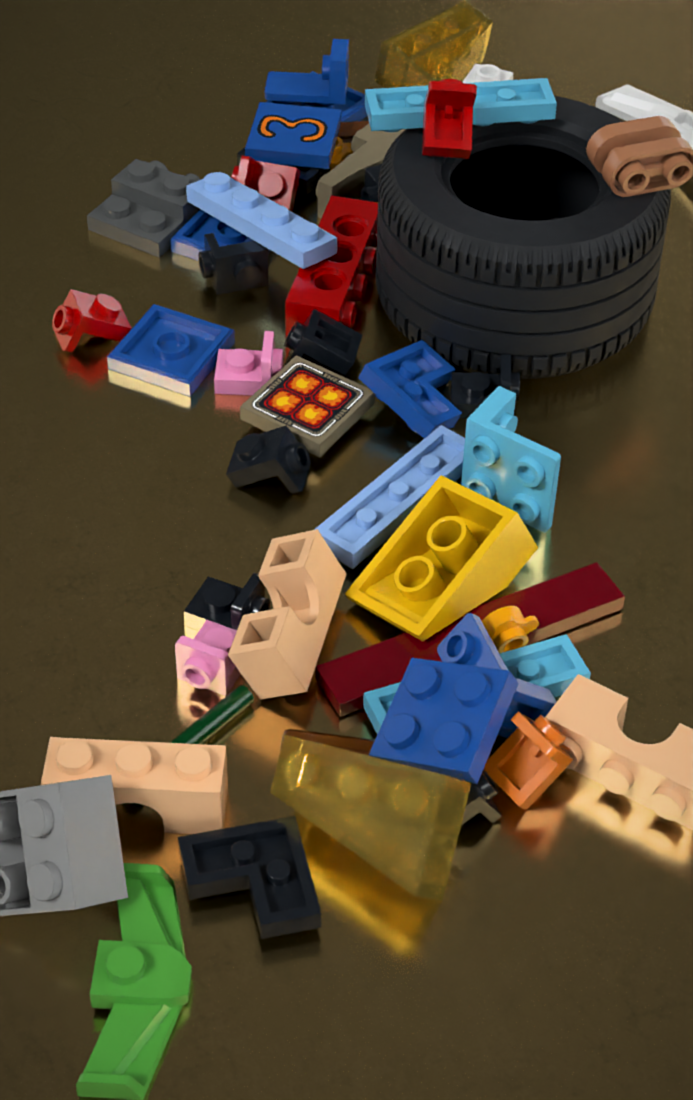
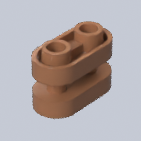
M653 116L603 126L591 136L586 147L588 159L596 170L602 174L603 179L613 193L621 197L676 188L685 184L693 176V148L685 139L681 138L677 128L664 116Z

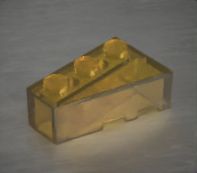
M465 0L381 42L374 81L383 88L426 86L431 81H441L444 79H457L463 82L475 63L481 64L485 59L493 21Z
M285 735L270 793L415 897L443 900L472 782Z

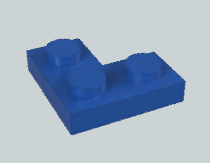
M423 340L365 364L358 377L360 381L375 393L377 399L386 403L407 423L412 431L418 433L424 439L440 425L448 429L453 428L462 414L460 410L436 390V388L449 382L452 372L456 369Z

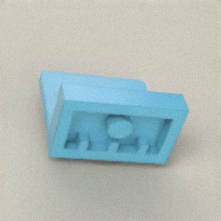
M498 386L467 418L461 485L518 512L524 524L545 533L552 526L561 456L558 452L514 433L518 423V418L514 416L516 393Z

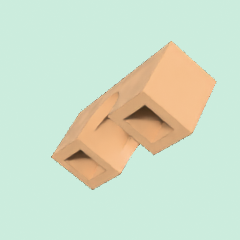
M318 529L271 540L258 577L270 595L273 609L243 615L228 653L229 658L260 700L304 693L309 688L346 577V572Z
M578 674L545 717L566 737V740L560 747L573 759L567 769H572L602 784L607 790L615 794H622L654 810L656 814L664 819L675 821L693 830V729L679 723L672 735L660 743L643 744L633 741L622 732L628 698Z
M50 737L41 785L111 775L115 805L137 803L154 809L163 819L164 833L197 834L224 829L228 795L225 745Z

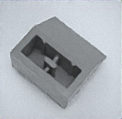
M111 775L0 791V916L76 910L128 898Z

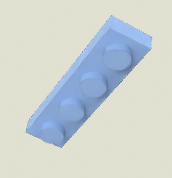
M209 173L203 179L186 186L187 202L302 269L337 254V237L289 211L286 207L264 197L256 190L241 184L225 173Z
M440 425L315 528L319 530L337 560L354 569L392 536L440 475L454 482L462 476L465 438Z

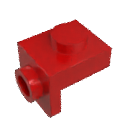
M457 79L429 82L424 102L422 155L470 158L472 151L473 105L477 95V86L475 84L463 83Z
M70 289L63 305L57 307L52 319V328L63 351L69 353L74 352L83 333L120 342L132 329L121 304L115 298L106 294H98L96 296Z

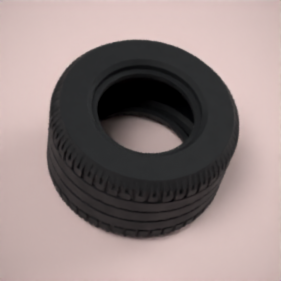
M554 96L557 102L555 119L539 120L529 124L505 122L493 123L483 127L473 125L472 151L469 159L422 155L423 128L405 129L389 147L380 169L378 181L376 286L383 309L394 326L411 342L416 343L423 340L450 365L469 372L499 374L501 354H511V372H520V379L548 378L580 371L614 355L635 339L645 326L655 303L671 204V190L667 189L630 197L618 196L613 193L603 179L602 174L596 170L588 159L586 147L591 136L603 126L624 121L586 103Z

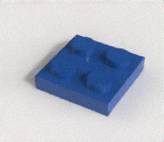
M411 658L370 750L369 757L381 768L478 784L519 683L511 671Z

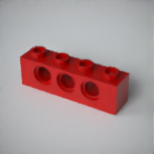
M331 195L318 227L337 237V254L305 269L299 268L285 300L286 338L295 322L298 321L304 324L313 309L353 329L357 314L356 302L364 301L368 285L367 274L374 275L376 270L377 202Z

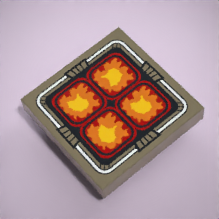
M296 355L240 406V419L262 429L264 432L287 425L297 441L302 443L309 453L321 457L375 404V393L361 384Z

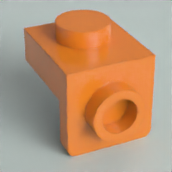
M518 711L510 719L518 728L487 760L484 770L520 808L527 810L571 764L573 759L560 747L566 740V737L549 720L540 715L534 721Z

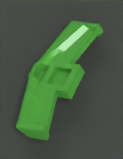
M123 863L128 898L117 900L122 941L99 940L90 989L91 1007L111 1009L87 1065L76 1083L78 1097L143 1100L180 1011L189 1002L192 966L185 955L175 884L173 879L159 865Z

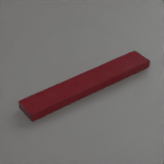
M598 562L479 605L468 613L479 616L482 621L487 615L499 608L517 606L524 618L535 616L539 626L527 634L529 638L527 646L623 609L625 595ZM464 616L424 642L408 633H404L317 665L315 667V679L340 717L362 709L364 692L401 682L411 658L442 662L437 652V647Z

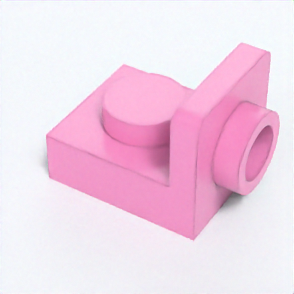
M274 331L264 332L262 351L218 349L214 376L215 394L253 395L283 368V349H275Z
M206 620L194 639L181 636L175 644L177 678L186 681L193 687L208 689L226 696L241 674L228 656L237 630Z

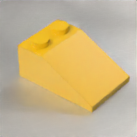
M440 475L345 592V596L350 601L424 642L507 588L538 549V546L518 512Z

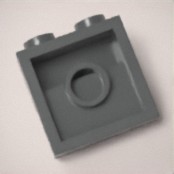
M135 159L111 179L112 195L87 215L88 230L160 258L171 248L170 239L200 210L198 207L187 202L186 186L201 179L191 173L184 176L168 171L166 166L157 160L149 163Z

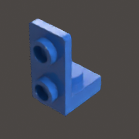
M333 39L331 54L323 55L322 74L268 72L265 99L283 104L294 102L318 103L323 106L346 104L349 76V39Z
M467 613L437 647V652L442 662L508 671L480 617L475 614ZM515 678L519 684L498 735L508 738L518 728L510 720L518 711L534 721L540 715L546 717L557 702L550 689Z

